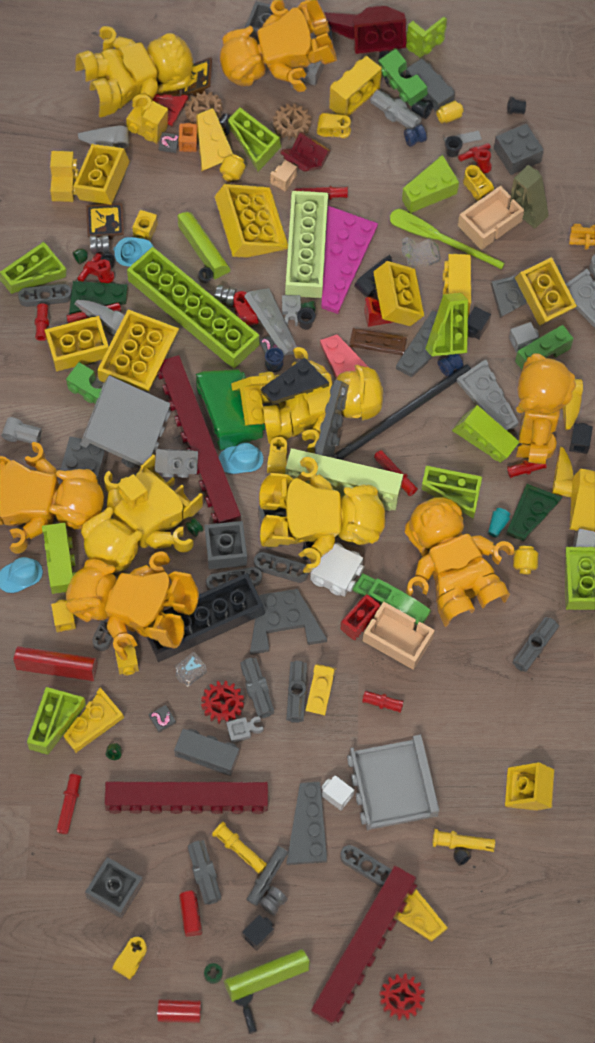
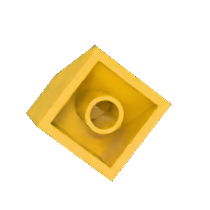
M540 762L509 767L505 806L535 811L552 808L554 769Z

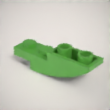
M363 573L353 588L355 593L363 597L367 594L380 605L386 602L416 619V625L419 622L424 624L431 612V609L401 590L378 578L375 580Z

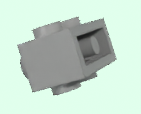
M156 449L155 472L162 473L163 477H174V474H177V477L188 478L189 474H197L198 451Z

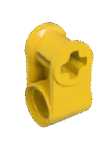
M322 113L318 118L316 132L322 137L346 138L351 133V128L349 127L351 120L346 115Z
M470 165L466 168L463 183L477 201L494 191L493 184L486 178L480 168L475 165Z
M275 437L270 443L267 473L285 474L287 442L282 437Z
M139 937L130 939L123 952L118 956L112 969L131 980L147 952L145 941ZM140 944L142 950L134 952L132 946Z

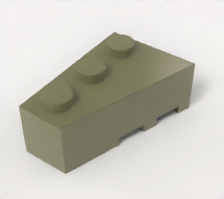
M528 165L514 177L510 196L511 200L514 199L524 209L523 220L535 229L549 216L542 175H540L538 170Z

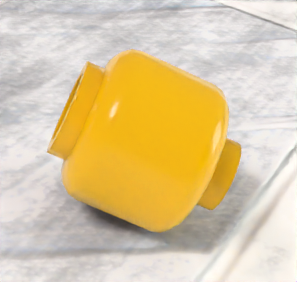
M235 154L226 156L220 167V172L223 175L222 178L228 182L240 180L246 165L244 160Z
M519 546V549L515 550L513 554V567L519 570V574H531V571L538 568V552L532 546Z

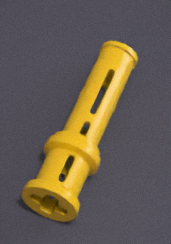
M224 821L214 830L212 836L222 841L226 849H232L258 874L265 869L267 863L239 839L240 837L237 833L234 834L227 828Z
M434 829L432 847L438 845L449 847V849L461 847L494 852L495 839L457 835L455 831L449 833Z

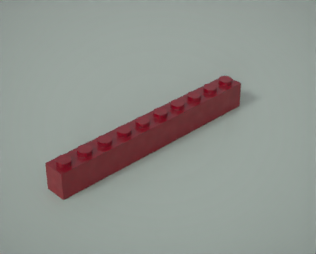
M180 356L167 358L164 360L157 377L159 380L162 379L164 383L162 389L164 395L169 396L170 411L175 412L174 421L176 426L181 428L180 437L182 442L188 446L186 450L198 451L197 474L195 476L199 475L200 481L198 483L201 492L205 491L207 496L204 497L207 508L211 507L212 509L211 518L213 524L241 521L240 511Z

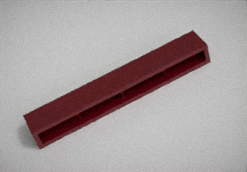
M105 782V809L112 814H119L121 811H130L132 814H139L142 811H150L152 814H160L162 811H170L172 814H181L182 811H191L192 814H201L203 811H211L213 814H222L223 811H231L233 814H242L243 811L263 814L264 811H268V782Z
M396 865L393 867L312 1007L311 1013L332 1026L336 1022L340 1023L345 1014L342 1010L346 1003L350 1005L356 995L353 991L357 985L361 986L365 980L366 975L364 972L367 967L371 968L377 958L374 956L377 949L382 950L387 941L385 936L388 930L392 932L396 926V916L398 913L402 914L408 904L405 902L409 895L413 896L418 887L415 884L417 877Z

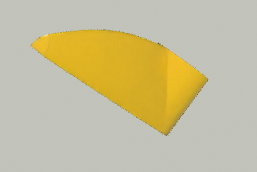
M575 379L576 388L572 391V400L563 407L565 430L571 429L579 414L583 392L582 379Z
M560 446L552 493L571 498L573 469L565 449Z

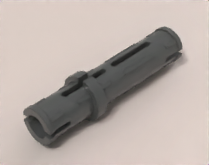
M277 846L261 876L255 880V886L246 898L248 902L258 906L265 891L270 889L269 885L289 854L288 851Z

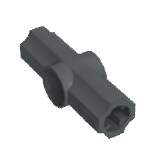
M545 617L534 633L529 636L528 641L512 662L518 670L527 672L536 658L543 652L544 647L559 628L555 620ZM538 642L540 647H534L531 643Z
M256 658L245 659L243 662H240V666L246 681V690L249 698L252 699L257 717H270V715L274 714V708L269 697L266 679L262 676Z
M303 661L290 662L286 720L293 723L304 722L307 663ZM294 689H300L302 693L296 695L292 693V691Z
M192 842L187 846L193 864V874L196 883L199 884L204 905L217 903L221 900V894L216 882L217 876L214 865L210 861L205 842Z

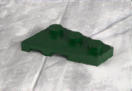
M73 281L69 315L82 312L75 305L77 300L91 301L103 306L115 303L120 305L126 304L128 284Z
M526 484L506 535L525 541L560 503L562 497Z

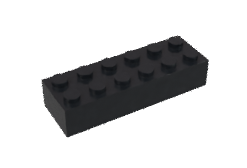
M248 573L199 594L196 609L191 615L178 613L173 607L163 611L165 614L181 616L184 622V636L177 648L165 647L158 640L146 638L159 663L264 615V605Z

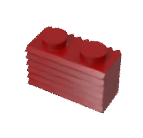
M366 594L341 621V631L352 640H356L361 635V632H364V629L370 624L371 620L374 619L380 604Z

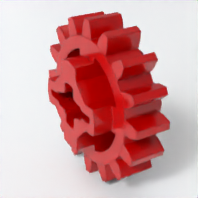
M217 681V686L215 687L210 684V691L205 689V696L201 697V702H203L201 708L205 710L204 715H211L210 721L217 719L218 724L222 720H225V723L229 722L230 718L236 720L235 714L241 715L240 709L244 708V703H242L244 696L240 695L241 689L235 690V684L233 683L231 686H228L227 681L224 682V685Z
M396 974L395 980L390 977L388 978L389 985L383 983L382 988L385 991H380L379 996L384 997V999L380 1000V1004L386 1005L383 1011H390V1018L397 1015L398 1021L401 1020L402 1016L409 1020L410 1014L414 1017L417 1016L416 1009L422 1010L423 1007L419 1003H424L425 998L420 996L425 991L419 990L421 983L415 984L414 976L409 980L407 979V974H404L403 978ZM400 984V987L396 990H390L393 986ZM408 986H410L415 993H411V991L408 989ZM400 993H404V1001H400ZM389 1001L394 1002V1004L397 1006V1009L394 1008ZM414 1004L410 1009L404 1010L407 1005Z

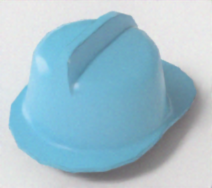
M127 237L120 240L113 250L115 251L117 262L120 265L130 267L154 246L146 239Z
M241 443L238 446H232L223 450L219 455V460L224 472L238 474L259 469L263 464V454L254 445Z
M21 557L16 559L13 563L1 569L0 588L7 593H15L36 584L42 578V566L38 561L31 558Z

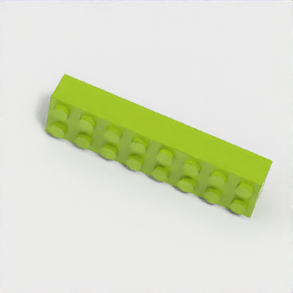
M151 247L127 269L128 281L233 369L259 346L258 333L154 247Z

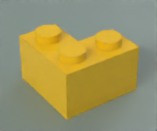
M152 101L150 108L145 111L142 117L143 106L139 105L133 108L126 118L128 130L143 136L147 141L158 143L162 132L165 133L167 130L168 108Z
M51 151L52 201L73 202L74 195H77L73 186L79 174L77 159H74L73 152Z

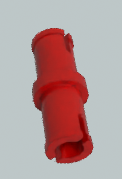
M46 304L37 305V318H35L34 323L36 325L35 338L38 341L46 340L45 329L49 326V307Z
M524 460L521 464L508 466L507 471L510 478L523 474L530 475L533 471L546 469L547 464L530 463Z
M365 691L362 703L378 706L382 710L386 708L401 713L404 701L387 697V694L379 695Z

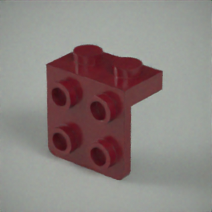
M300 132L293 147L282 149L280 154L284 156V160L290 163L294 162L298 165V169L307 172L322 169L331 150L305 133Z

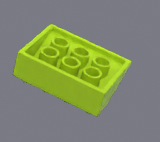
M595 547L565 548L566 610H595Z

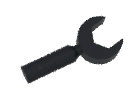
M253 993L234 1001L236 1005L243 1007V1014L249 1034L257 1032L251 1008L248 1006L253 1000Z

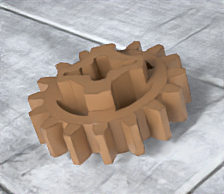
M204 91L203 95L197 93V97L191 96L192 101H187V106L184 108L190 123L197 124L196 115L212 108L216 116L221 117L223 104L217 94L213 95L210 92L207 95L206 91Z
M286 104V108L281 106L280 111H275V116H273V128L276 129V134L281 133V138L288 136V140H291V137H294L296 140L300 132L308 133L311 127V116L308 115V110L302 111V106L296 108V104H293V107Z

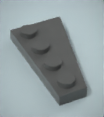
M557 265V268L564 280L560 265ZM516 276L490 283L500 318L527 304L514 278Z
M432 310L397 363V370L413 377L433 357L425 348L437 312Z
M335 380L331 386L330 400L325 407V418L320 426V437L315 444V454L337 459V455L334 454L335 446H339L340 442L337 433L343 424L341 411L345 410L349 387L348 384L342 381Z
M320 782L300 783L286 865L327 862Z

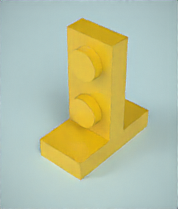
M253 376L231 383L232 391L240 390L245 426L265 423L260 386L268 383L267 376Z
M315 664L306 711L325 715L336 668Z

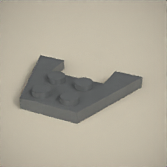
M298 589L259 595L264 605L265 614L255 619L250 655L269 651L267 633L304 627L308 645L327 642L326 636Z

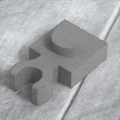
M282 295V315H286V325L288 326L289 320H294L295 326H298L297 313L301 309L300 295Z
M246 717L226 722L231 743L251 738L250 732L262 733L263 726L259 728L254 726L255 723L261 722L260 717H254L250 722L246 721Z

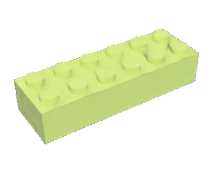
M292 191L285 295L322 298L328 193Z
M291 448L285 474H288L293 479L297 478L303 471L308 473V470L301 466L300 461L304 457H311L318 465L316 474H320L329 481L333 490L340 492V498L346 495L344 493L345 487L353 488L360 485H372L378 490V498L383 503L384 509L396 511L403 474Z

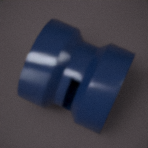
M422 125L415 126L414 129L404 130V138L409 147L414 146L418 142L423 143L427 141L426 132Z
M270 348L265 353V367L270 372L276 373L283 368L284 354L280 349Z
M450 354L447 358H442L438 361V367L445 376L451 375L455 369L458 370L464 365L458 354Z

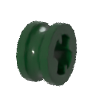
M192 518L190 523H185L186 528L194 537L198 536V532L204 531L202 525L195 518Z
M216 963L208 964L204 969L205 980L210 984H216L221 981L223 976L222 968ZM211 969H215V972L219 971V974H216L214 979L211 978V975H207V973L211 972Z

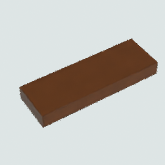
M353 328L349 347L403 356L407 337Z

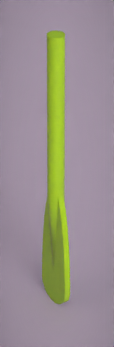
M396 209L390 215L392 225L425 238L439 240L499 269H503L505 265L500 260L441 234L427 222L402 209Z

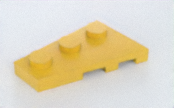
M213 108L196 115L201 172L222 164L226 156L233 154Z
M101 688L96 692L97 695L85 706L86 709L81 716L76 718L63 735L65 741L75 753L124 719L122 712Z
M417 889L413 896L409 895L405 902L408 904L402 914L398 913L395 918L430 942L434 941L448 929Z

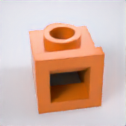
M179 124V152H197V124Z

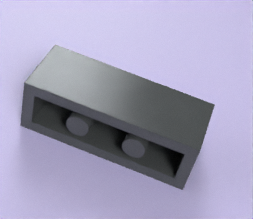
M420 59L406 69L405 79L412 78L417 74L427 86L428 95L423 99L433 104L432 109L435 112L439 110V107L454 101L455 92L453 88L448 86L439 74L437 75L429 63Z
M182 729L174 749V754L178 758L231 776L239 757V748L230 742L222 743L214 736L207 735L206 737L200 735L194 729Z

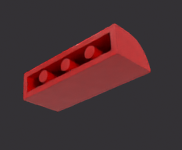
M21 646L16 648L13 658L16 670L93 682L98 664L97 658Z

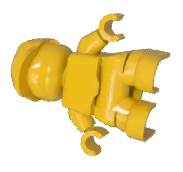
M301 347L293 349L296 359L306 358L309 361L308 353L305 349ZM309 361L329 382V387H320L314 389L311 393L306 394L305 392L296 395L293 399L279 403V407L277 405L263 406L268 444L275 437H282L288 440L290 437H296L302 433L304 441L309 439L315 441L309 444L307 452L315 454V444L320 437V426L325 418V407L329 403L330 389L333 384L331 374L327 372L324 366L314 361ZM354 365V371L340 373L336 380L349 385L345 410L341 411V415L350 419L361 417L362 421L375 417L381 412L383 406V387L374 369ZM273 372L259 373V376H267L268 383L279 376L274 375ZM261 393L263 404H264V403H271V402Z

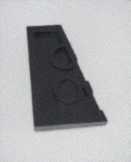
M303 358L262 387L261 393L272 405L293 399L296 395L305 392L308 394L320 387H329V382L306 358Z

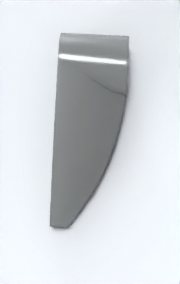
M125 126L107 127L78 133L80 140L90 144L124 149L129 146L128 128Z
M77 300L75 302V305L90 318L99 316L103 329L112 335L116 334L125 315L95 302Z

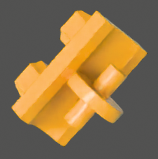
M574 224L571 227L569 244L584 245L585 250H588L589 246H595V225L590 226V228H583L581 224Z

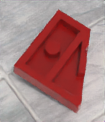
M155 95L152 101L168 108V125L173 128L189 97L187 95Z

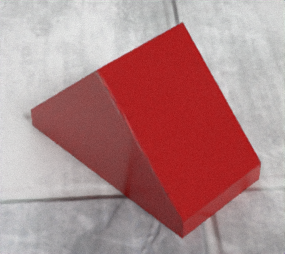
M370 297L365 298L364 313L368 327L394 323L382 319L378 300Z

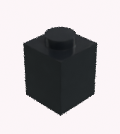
M475 306L468 317L467 335L480 340L490 323L491 314Z
M574 423L569 451L588 454L593 426H589L586 423Z
M259 914L242 931V937L257 951L274 934V924L267 917L263 918Z

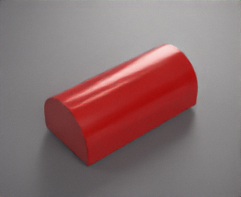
M193 890L182 892L179 894L184 934L187 937L202 935L197 895Z
M158 1000V1022L200 1023L201 1001Z

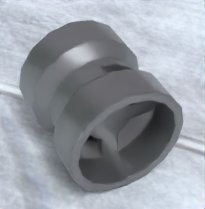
M102 235L101 237L90 236L91 254L101 251L103 253L109 252L108 235Z
M218 285L215 299L220 303L226 302L227 305L233 306L236 288L230 287L228 289L223 285Z
M272 886L268 891V895L263 897L259 904L268 913L275 916L279 906L284 905L288 899L279 889Z

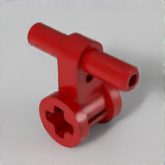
M486 143L479 147H472L468 152L458 155V160L462 162L472 158L483 174L489 173L492 170V164L490 163L491 152L488 151L491 149V145Z
M96 253L91 261H87L83 266V271L77 279L78 281H84L91 274L98 276L100 283H111L115 276L110 270V262L108 260H100L102 255Z

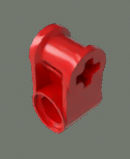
M238 291L233 297V307L236 316L248 326L258 324L256 313L244 297L247 293Z

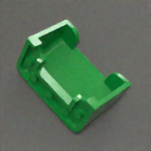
M239 369L196 373V388L198 394L201 395L214 426V433L219 438L217 444L220 451L232 446H238L241 443L263 438V430H265L264 424L245 426L240 390L232 391L231 383L246 378L244 372H240Z

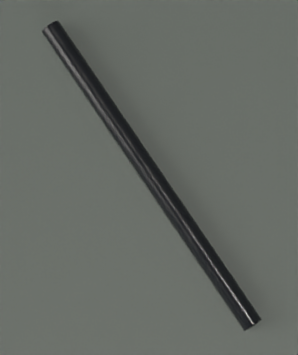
M468 364L464 365L335 453L337 459L343 460L456 383L457 378L471 369Z

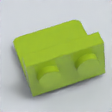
M442 17L426 31L414 21L410 22L406 36L407 49L419 58L429 54L437 44L440 45L444 41L447 19Z

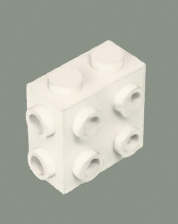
M335 542L333 549L321 557L320 564L311 571L310 580L319 587L324 586L330 589V592L335 595L345 597L348 591L351 592L353 590L356 576H360L363 572V557L355 551L350 552L344 549L341 544Z

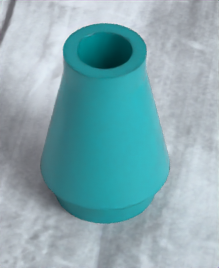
M496 508L492 513L487 533L498 538L500 532L510 520V513L502 508Z

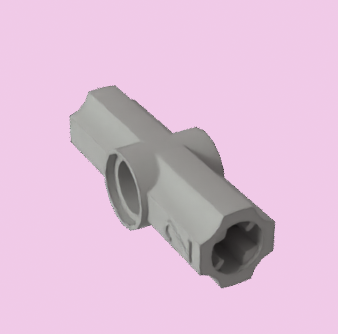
M377 90L373 94L370 103L382 110L390 121H398L408 129H414L421 122V117L409 110L401 99L397 98L394 100L381 90Z

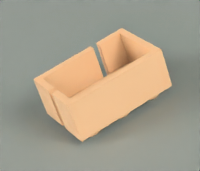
M499 186L459 215L458 227L482 250L494 242V238L498 239L522 222L524 209L514 199L511 200V196Z
M383 602L374 619L371 620L364 631L363 642L414 670L433 640L435 630L419 622L417 630L414 631L416 619Z

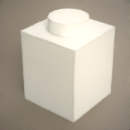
M334 776L332 780L327 779L322 786V797L339 810H342L354 795V789L337 776Z

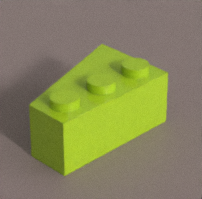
M241 108L228 119L231 131L259 172L281 148L280 138Z
M443 155L403 188L402 201L409 213H413L458 193L459 181Z
M42 242L0 271V281L11 294L19 292L23 288L36 287L66 277L65 266L45 242Z
M462 293L443 294L425 349L431 356L467 353L468 299Z
M478 405L464 414L451 430L500 463L507 459L519 444V441Z
M426 466L421 490L435 498L443 497L453 500L461 508L462 513L474 519L482 477Z
M65 523L42 526L45 541L52 594L63 593L67 591L70 580L76 573L72 571V566H76L74 554L70 555V549L73 548L72 537H68Z
M46 687L27 740L29 750L49 755L86 706L84 697Z

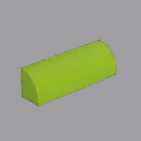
M190 212L178 214V227L204 265L213 271V278L216 280L229 273L230 267L194 215Z
M301 949L224 980V985L231 1001H235L309 971V959Z

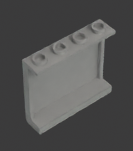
M109 375L103 383L80 445L87 448L89 444H93L141 466L151 457L152 452L155 453L158 448L159 442H157V439L162 436L165 429L162 425L164 421L168 420L171 413L168 411L170 403Z
M421 735L413 736V739L410 741L358 751L350 748V755H347L349 767H353L354 774H351L352 783L358 789V793L355 794L357 805L362 807L363 812L360 813L362 825H366L367 830L438 817L439 807Z

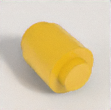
M456 101L439 107V110H436L441 124L444 122L447 124L462 117L464 112L461 103Z

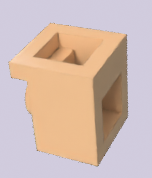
M285 160L282 165L277 166L275 172H271L270 183L286 192L297 177V166Z

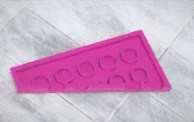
M328 206L321 308L339 314L378 228V223Z

